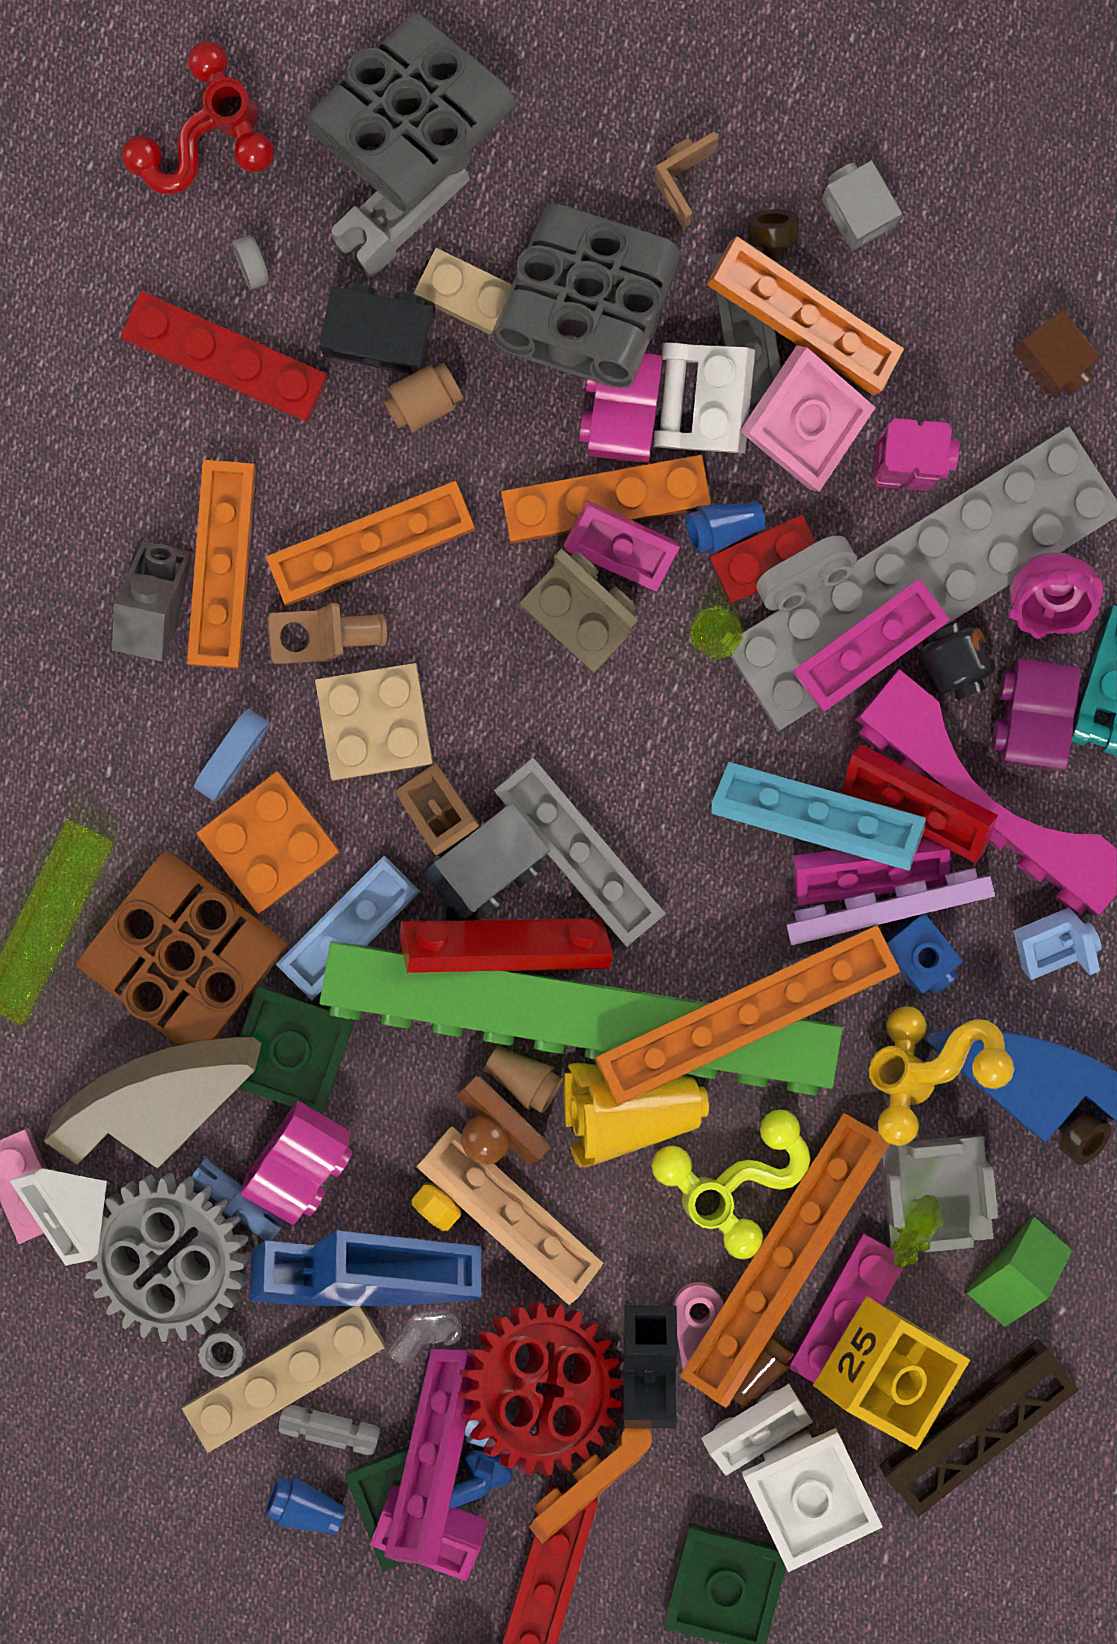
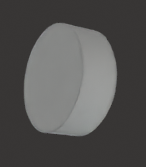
M247 235L233 240L232 244L235 255L249 289L252 290L268 284V272L254 237Z

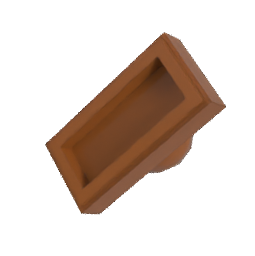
M480 1076L472 1078L455 1095L475 1114L473 1118L467 1121L461 1136L463 1150L475 1162L486 1165L497 1163L511 1149L530 1166L539 1161L551 1148L549 1146L550 1143Z

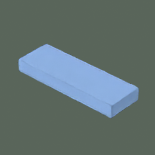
M383 856L276 965L311 1000H314L322 992L330 942L333 940L367 946L421 891L386 856Z

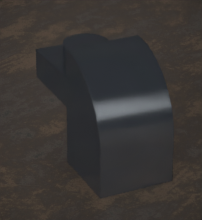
M625 1305L624 1428L676 1429L677 1306Z

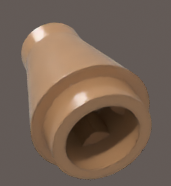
M501 1045L494 1050L484 1068V1072L495 1078L528 1111L534 1108L543 1113L556 1096L563 1082V1078L554 1073V1066L509 1051Z

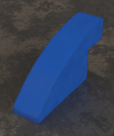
M957 1028L926 1030L922 1040L940 1054L949 1036ZM1000 1030L1004 1036L1005 1051L1012 1058L1015 1069L1012 1079L1006 1086L991 1089L979 1084L973 1076L972 1070L974 1058L984 1049V1043L981 1040H977L971 1045L960 1072L1042 1141H1048L1083 1098L1113 1123L1117 1124V1072L1099 1061L1048 1040Z
M337 1230L315 1246L265 1240L251 1251V1302L313 1306H398L458 1302L481 1298V1246Z

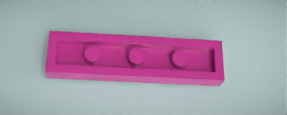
M431 1349L384 1557L392 1560L427 1565L437 1564L468 1420L462 1419L461 1414L470 1408L472 1400L458 1397L459 1391L471 1387V1380L459 1374L460 1370L466 1368L474 1369L476 1363L467 1355L466 1350Z

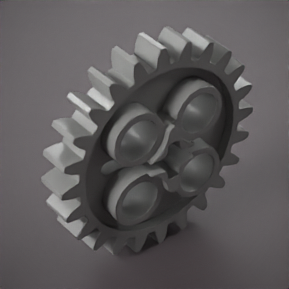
M168 1173L162 1177L159 1184H157L154 1176L149 1174L140 1180L139 1186L132 1180L121 1188V1194L115 1192L105 1200L108 1208L103 1209L98 1255L91 1260L97 1262V1266L86 1274V1278L93 1280L101 1279L103 1286L93 1295L95 1298L106 1296L111 1298L112 1302L108 1306L106 1314L109 1316L121 1309L125 1313L122 1327L126 1329L133 1322H140V1333L143 1338L147 1337L155 1327L158 1328L161 1342H166L174 1334L175 1329L182 1341L187 1340L194 1333V1328L201 1335L206 1333L213 1326L212 1320L219 1324L229 1314L226 1307L232 1308L241 1298L235 1289H241L249 1279L246 1275L237 1271L243 1269L251 1262V1257L237 1253V1249L249 1240L248 1236L233 1235L231 1230L239 1223L240 1217L234 1216L225 1219L222 1212L225 1210L228 1200L224 1199L213 1205L209 1201L212 1187L208 1185L197 1194L193 1192L194 1181L193 1177L190 1176L176 1187L173 1173ZM159 1212L171 1217L174 1222L175 1231L167 1230L163 1227L159 1219ZM191 1227L197 1228L198 1235L170 1260L144 1287L137 1286L136 1280L153 1265ZM125 1246L131 1247L137 1252L140 1264L132 1262L127 1257ZM195 1250L207 1256L210 1262V1269L204 1268L197 1263L194 1258ZM159 1284H164L171 1288L175 1295V1301L168 1300L162 1295Z

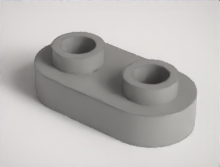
M827 537L769 569L758 580L756 590L767 609L788 612L802 605L806 600L807 593L824 585L835 586L845 581L850 576L857 557L845 537Z

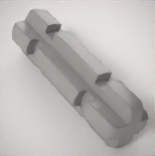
M289 1404L282 1410L279 1421V1432L281 1434L297 1438L299 1434L306 1435L305 1440L345 1449L348 1445L353 1447V1452L365 1455H373L376 1450L380 1435V1428L376 1425L360 1422V1425L357 1426L352 1424V1419L316 1410L309 1414L305 1413L306 1408Z

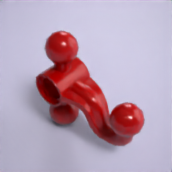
M204 41L197 43L190 50L188 56L190 73L199 81L207 82L208 86L203 94L204 108L192 115L183 124L178 133L177 149L179 163L177 170L171 174H165L160 170L159 166L162 160L160 146L154 139L148 136L139 135L131 137L124 144L122 160L126 169L136 176H141L147 186L159 194L174 195L183 192L192 185L198 174V140L205 133L217 128L223 133L236 138L234 156L237 164L243 170L257 173L265 171L272 163L274 157L272 142L266 135L255 132L253 129L258 121L259 111L257 104L239 81L226 76L225 72L228 65L226 52L220 45L214 42ZM233 97L241 98V107L237 113L229 117H222L220 115L221 107L225 101Z

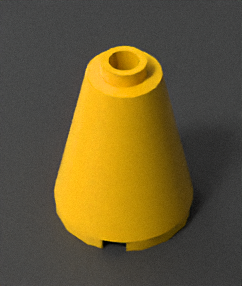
M571 1063L568 1065L571 1073H565L563 1102L566 1127L572 1126L574 1134L578 1137L579 1142H570L569 1145L574 1161L580 1168L594 1166L698 1129L702 1118L707 1117L709 1113L707 1091L704 1086L698 1087L693 1077L681 1076L617 1107L598 1065Z

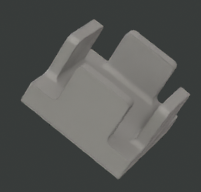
M976 1134L913 1140L903 1146L889 1145L880 1161L888 1244L891 1248L917 1246L922 1252L973 1248L975 1240L994 1239L992 1219L998 1218L994 1170L986 1162L984 1136Z

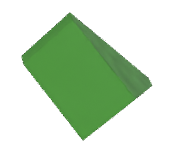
M1032 1215L965 1292L1006 1327L1050 1297L1072 1250Z

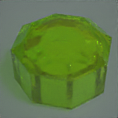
M721 606L701 610L690 625L692 645L712 660L732 656L743 641L741 622L734 614Z

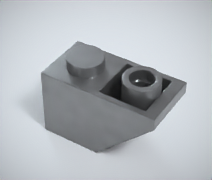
M142 541L114 601L112 651L163 661L176 630L192 559L191 551L172 548L165 544Z

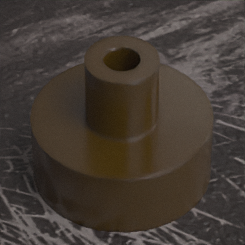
M769 209L755 212L748 217V241L752 245L763 247V254L773 261L782 260L784 258V247L792 245L799 240V216L792 211Z
M1094 1111L1085 1112L1078 1118L1070 1113L1058 1128L1064 1133L1060 1142V1150L1076 1164H1086L1103 1150L1111 1136L1112 1127Z

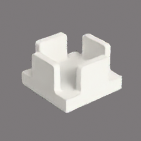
M836 1428L814 1438L811 1437L809 1430L803 1431L763 1453L764 1462L742 1472L788 1572L882 1528L881 1522Z

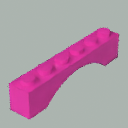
M900 669L890 675L856 716L854 721L863 727L858 734L873 748L883 752L887 747L902 759L899 763L900 765L997 814L998 817L988 843L1000 851L1005 845L1020 857L1016 865L1036 882L1041 883L1046 878L1057 887L1060 892L1056 895V898L1065 907H1070L1075 914L1080 916L1086 911L1088 914L1100 915L1117 895V848L1100 834H1072L1041 827L1017 817L992 800L972 780L956 756L944 727L939 701Z

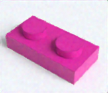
M588 500L585 501L564 543L565 551L572 554L578 551L590 562L656 592L680 548L678 541Z

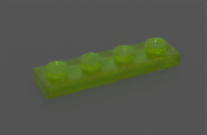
M67 819L0 954V1016L20 1026L27 1025L117 843L116 841L72 819Z

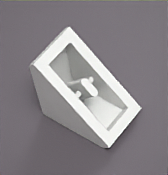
M43 1168L16 1175L10 1180V1183L65 1266L90 1261L98 1255L107 1181Z

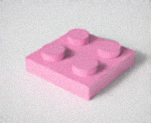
M796 346L740 432L809 490L820 492L876 407L810 349Z

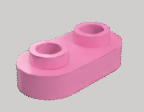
M693 1282L685 1285L678 1291L673 1301V1306H677V1339L683 1369L724 1305L719 1292L707 1283ZM696 1303H704L708 1306L709 1312L705 1318L697 1320L689 1314L691 1307Z

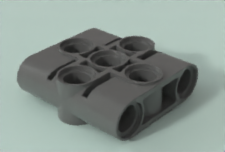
M412 12L376 48L362 49L352 56L347 66L348 75L304 117V121L312 134L327 149L395 207L404 213H408L445 176L457 174L468 167L472 159V150L516 107V101L509 89L494 74L419 13ZM444 75H453L448 79L439 80ZM373 80H381L376 84L367 85L369 82ZM418 109L413 114L402 115L407 110ZM443 140H454L452 143L448 145H438ZM382 144L375 150H366L371 145Z
M548 205L541 213L527 249L522 251L518 257L516 276L491 333L492 340L503 351L610 387L627 388L632 386L648 344L656 334L658 318L682 259L681 251L673 242L663 237L564 205ZM533 279H542L544 281H536ZM586 294V295H591V296H593V297H586V296H582V295ZM631 310L640 311V312H642V313H635V312H632ZM571 335V336H575V337H577V338L571 339V338H566L565 336Z

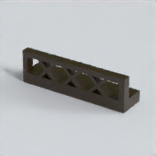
M1037 1339L933 1422L917 1450L904 1444L880 1463L879 1467L897 1494L900 1493L915 1514L920 1517L1079 1389L1061 1368V1364L1050 1350ZM1051 1372L1061 1384L1060 1387L1046 1398L1027 1396V1392ZM1012 1403L1017 1404L1015 1422L1006 1430L986 1428L988 1422ZM1025 1405H1033V1406H1035V1407H1033L1031 1410H1029L1026 1414H1024V1413H1025ZM972 1435H977L975 1454L965 1462L946 1460L949 1453ZM985 1437H994L992 1441L984 1446ZM937 1467L935 1486L918 1499L908 1486L930 1468ZM945 1468L955 1469L944 1478Z

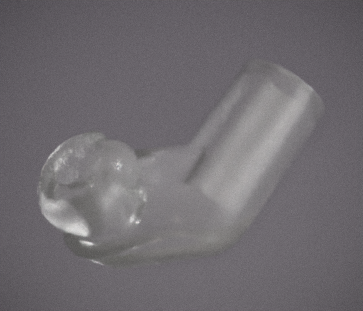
M446 1310L414 1314L390 1348L388 1355L401 1365L409 1367L423 1344L443 1342L445 1346L455 1344L460 1339L462 1331L457 1316Z

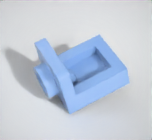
M1070 907L1013 930L1022 970L1030 980L1076 961L1080 963L1089 975L1100 971L1096 952L1102 949L1100 938L1090 922L1083 923Z

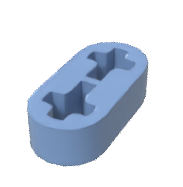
M247 709L235 722L198 776L194 789L214 803L217 802L230 787L265 736L270 722L251 709Z

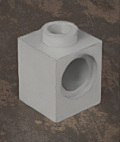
M872 160L857 168L855 163H850L834 172L828 178L830 184L825 189L822 201L851 252L896 227L902 212Z

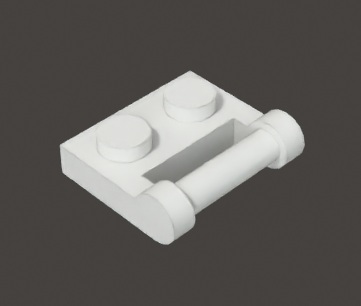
M663 343L662 356L663 360H666L662 412L660 431L654 432L653 446L667 449L745 454L747 437L740 430L749 418L755 350L748 347ZM687 362L698 363L692 433H681Z

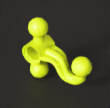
M778 1109L771 1111L764 1117L760 1126L761 1138L766 1145L776 1150L785 1149L790 1155V1162L783 1169H777L759 1161L744 1160L736 1162L727 1168L715 1180L709 1177L698 1178L691 1171L692 1162L690 1156L681 1147H663L653 1157L651 1167L656 1180L665 1186H677L683 1192L682 1204L687 1215L703 1228H719L724 1233L723 1240L726 1250L737 1259L745 1260L754 1257L764 1241V1236L757 1223L749 1219H738L733 1214L734 1201L731 1193L742 1182L747 1180L779 1190L791 1188L802 1181L809 1169V1149L803 1138L799 1135V1121L794 1114L787 1110ZM705 1190H716L720 1196L718 1209L711 1215H699L695 1207L699 1194Z

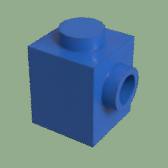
M925 913L911 916L884 938L901 974L916 992L924 994L930 989L933 994H936L957 978L958 975L954 969L963 960Z

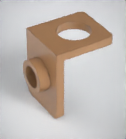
M716 132L710 133L695 143L691 139L681 141L668 150L665 154L666 160L655 167L654 182L683 229L690 225L692 211L672 178L716 152L719 141Z

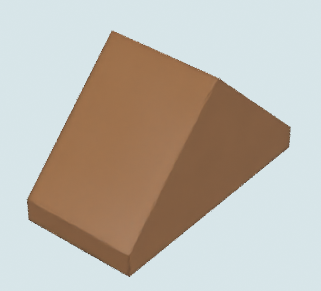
M437 763L394 791L436 856L443 855L481 827Z

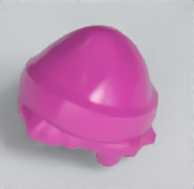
M1057 552L1039 554L1031 558L1014 576L1010 586V603L1012 608L1008 612L1009 618L1018 621V628L1030 633L1036 639L1051 633L1075 634L1087 631L1099 613V607L1102 602L1101 598L1103 597V583L1088 563L1072 555Z

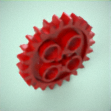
M530 1303L528 1313L523 1307H511V1322L503 1316L492 1318L496 1329L495 1334L489 1331H478V1337L484 1344L482 1350H466L467 1355L476 1363L474 1369L466 1368L460 1370L459 1374L471 1380V1387L459 1391L458 1397L472 1400L473 1406L465 1410L461 1417L466 1420L478 1421L479 1424L470 1433L471 1439L484 1440L489 1438L484 1446L483 1453L492 1457L501 1453L499 1465L512 1469L517 1463L518 1472L531 1475L536 1466L539 1474L551 1476L555 1463L558 1469L570 1471L572 1470L571 1454L576 1459L588 1461L590 1457L586 1444L603 1446L605 1443L598 1429L600 1426L614 1428L616 1425L606 1415L607 1408L621 1407L622 1404L619 1400L610 1397V1389L623 1385V1380L609 1377V1370L620 1363L619 1359L603 1356V1353L611 1344L610 1339L598 1338L593 1340L599 1325L586 1322L580 1326L582 1321V1312L570 1310L564 1316V1306L560 1304H550L547 1312L543 1303ZM548 1342L552 1344V1349L549 1352L546 1348ZM525 1344L529 1351V1361L527 1366L520 1371L515 1363V1355L519 1347ZM571 1354L576 1362V1370L574 1375L567 1380L563 1373V1364L565 1359ZM538 1382L546 1384L545 1394L536 1393ZM515 1396L519 1403V1413L517 1418L509 1423L505 1416V1407L507 1402ZM562 1406L566 1412V1422L564 1427L559 1432H556L553 1426V1416L557 1409ZM535 1425L536 1432L534 1435H531L530 1428Z

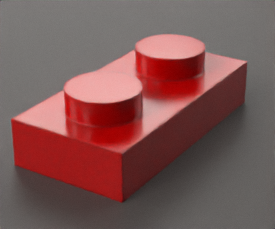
M802 514L710 556L709 561L731 605L757 593V582L769 569L816 542Z

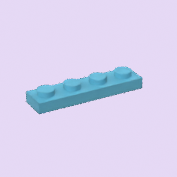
M731 762L727 764L712 801V814L908 871L911 869L926 823L925 817Z

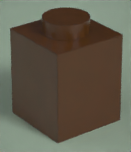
M1063 309L1023 339L1013 350L1050 399L1062 389H1064L1068 396H1071L1089 382L1094 376L1088 369L1101 358Z

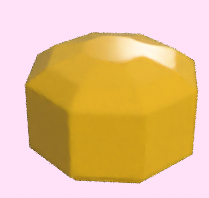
M425 1182L411 1200L413 1207L431 1224L442 1231H448L461 1216L460 1206L434 1183Z

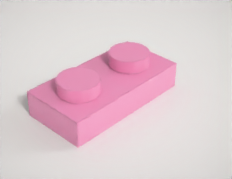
M29 1127L0 1140V1202L19 1244L44 1233L10 1183V1180L16 1175L40 1168L47 1169Z

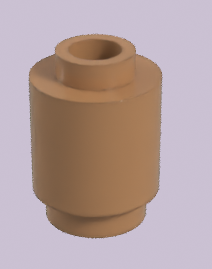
M443 362L434 368L429 364L389 386L388 391L391 398L384 401V404L398 429L407 425L410 431L414 433L455 410L453 404L461 401L463 396Z

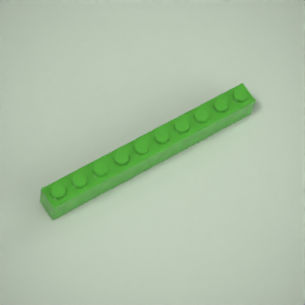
M332 940L329 944L319 1004L331 1006L329 1015L340 1018L360 1020L361 1011L381 1014V1024L411 1028L412 1020L433 1023L432 1032L462 1037L463 1028L484 1031L483 1040L487 1042L513 1045L514 1037L535 1040L534 1049L563 1054L565 1045L586 1048L584 1057L595 1059L607 1051L710 1003L520 971L407 973L402 952ZM802 1019L687 1074L716 1079L717 1070L737 1073L736 1082L767 1087L769 1078L787 1081L788 1091L817 1095L818 1087L833 1089L843 1027L834 1023Z

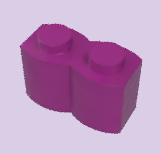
M1017 659L1012 662L1011 670H1003L998 696L1000 700H1006L1004 720H996L991 741L992 750L999 751L998 763L1057 772L1066 770L1072 741L1073 717L1079 691V667Z

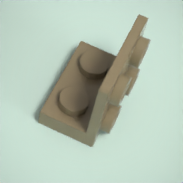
M560 549L554 556L553 568L519 604L594 674L635 631L638 619L634 616V610L637 606L617 587L614 586L608 592L596 581L598 579L596 575L599 571L581 553L575 551L569 556L563 549Z

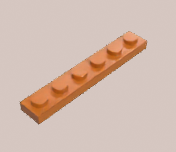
M878 925L607 1051L597 1056L595 1061L618 1107L900 973V970Z
M843 1113L679 1376L680 1378L727 1408L890 1144L884 1141L879 1132Z

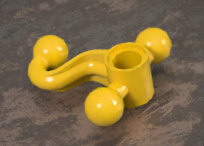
M902 1006L895 1009L889 1015L886 1023L887 1034L895 1042V1046L884 1047L878 1051L871 1060L869 1067V1078L872 1084L890 1095V1105L882 1112L878 1120V1132L884 1141L890 1145L903 1146L909 1144L916 1137L919 1129L918 1118L910 1109V1105L922 1103L929 1098L935 1085L953 1080L960 1073L974 1041L981 1040L984 1043V1049L974 1058L972 1065L975 1079L985 1088L998 1089L1006 1086L1012 1079L1015 1068L1012 1058L1005 1051L1004 1036L1000 1029L988 1020L974 1019L965 1022L952 1032L939 1056L931 1062H925L914 1056L915 1044L920 1042L927 1030L925 1017L914 1007Z

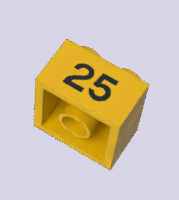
M866 1296L813 1386L847 1412L917 1450L970 1362V1359L936 1336Z

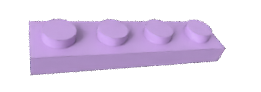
M976 868L946 874V885L927 889L925 880L895 887L896 897L876 901L875 893L872 892L844 899L846 909L826 913L825 906L822 904L794 911L796 921L786 923L791 945L995 897L991 877L988 875L978 877Z

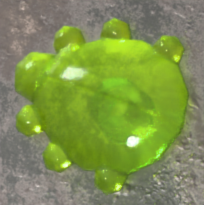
M925 1195L920 1199L914 1198L909 1205L910 1211L904 1220L905 1226L897 1228V1232L900 1233L899 1239L894 1241L892 1245V1252H897L893 1260L895 1267L900 1268L905 1267L907 1264H915L918 1261L917 1253L920 1250L927 1251L930 1249V1239L935 1234L936 1229L943 1226L941 1206L934 1195Z

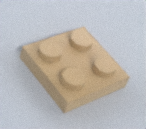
M416 663L315 679L332 781L433 765Z

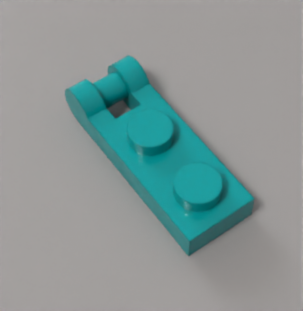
M1113 605L1108 609L1073 718L1071 742L1082 746L1086 742L1102 746V752L1117 757V606ZM1096 709L1112 714L1108 727L1094 723Z

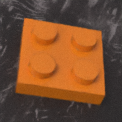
M276 771L196 833L257 914L263 913L341 853L279 771Z

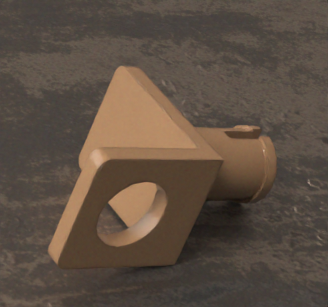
M330 603L317 611L278 612L267 616L270 660L273 664L326 662L342 655L343 647L384 646L387 641V625L384 614L340 617L338 603ZM289 623L300 624L308 633V644L300 652H291L281 643V631Z

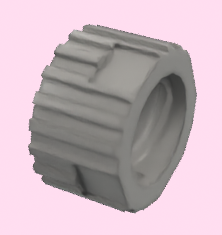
M226 1327L211 1331L199 1347L198 1357L202 1368L213 1374L214 1377L223 1378L234 1374L242 1366L246 1358L247 1348L245 1346L246 1342L243 1341V1336H240L238 1331L235 1332L231 1328L226 1329ZM225 1341L233 1346V1359L230 1362L220 1363L216 1361L212 1354V1347L215 1343Z

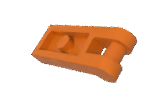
M625 1428L616 1440L615 1451L603 1461L595 1454L573 1473L578 1483L565 1494H562L558 1488H555L533 1508L539 1516L534 1519L529 1528L542 1544L640 1461L652 1444L650 1430L648 1428Z

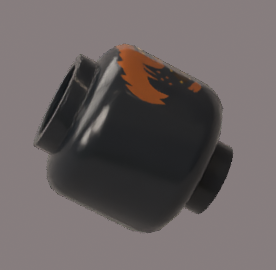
M964 621L938 630L927 637L928 644L921 649L920 657L933 689L937 693L947 694L954 691L958 701L986 689L982 679L989 677L994 672L995 662L979 628H966Z

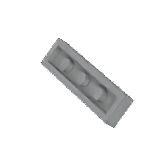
M534 758L530 759L494 790L507 806L511 802L549 848L550 852L547 854L626 947L666 914Z

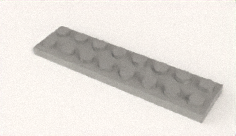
M1069 426L857 560L850 576L842 583L835 586L824 585L807 593L806 600L798 608L788 612L778 610L726 643L724 648L776 730L780 731L817 707L792 671L919 578L950 619L949 622L942 626L944 627L1010 585L1014 576L1031 558L1043 553H1061L1116 518L1117 500Z

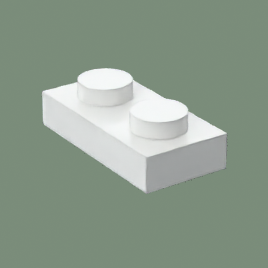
M788 1384L780 1390L766 1393L758 1400L757 1404L736 1417L724 1419L715 1426L713 1431L701 1439L711 1457L727 1476L813 1423V1421Z

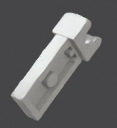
M463 169L457 174L445 176L408 213L399 210L376 191L361 207L354 206L333 226L331 231L332 238L344 253H348L359 244L365 243L357 252V258L363 266L365 274L368 277H373L397 256L395 250L470 181L468 173Z

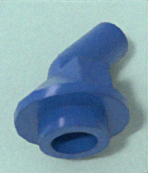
M481 1449L480 1451L469 1452L466 1455L464 1466L471 1479L453 1486L449 1510L480 1499L483 1496L488 1497L491 1489L510 1483L513 1477L512 1469L499 1465L501 1454L492 1457L485 1455L483 1449Z

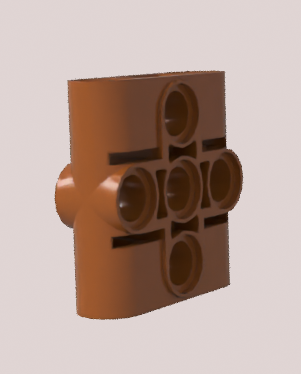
M167 849L154 861L78 960L76 967L125 1004L132 1016L147 1021L179 1046L217 1039L272 969L289 943L240 906L231 895L222 892ZM201 885L203 889L198 893L194 900H192V902L188 905V907L181 914V916L177 918L178 914L182 911V909L189 902V900L192 898V896L195 894V892ZM210 900L222 903L226 909V920L219 929L208 927L202 918V910ZM139 909L149 912L154 920V929L147 938L137 936L131 928V918ZM242 918L245 919L246 922L237 931V933L230 940V942L223 949V951H219L221 946L225 943V941L228 939L231 933L235 930V928L240 923ZM178 941L189 943L194 950L195 960L188 969H181L172 962L171 950ZM145 959L146 961L143 963V965L140 967V969L137 971V973L133 976L128 985L122 991L120 988L126 983V981L134 973V971L137 969L140 963ZM218 972L226 973L234 979L236 985L235 993L228 1001L218 999L212 992L211 981ZM146 982H153L162 990L163 1001L156 1010L145 1007L140 1000V989ZM186 992H188L189 995L178 1007V1009L175 1011V1013L172 1015L169 1021L166 1024H164L162 1021L176 1006V1004L180 1001L183 995Z

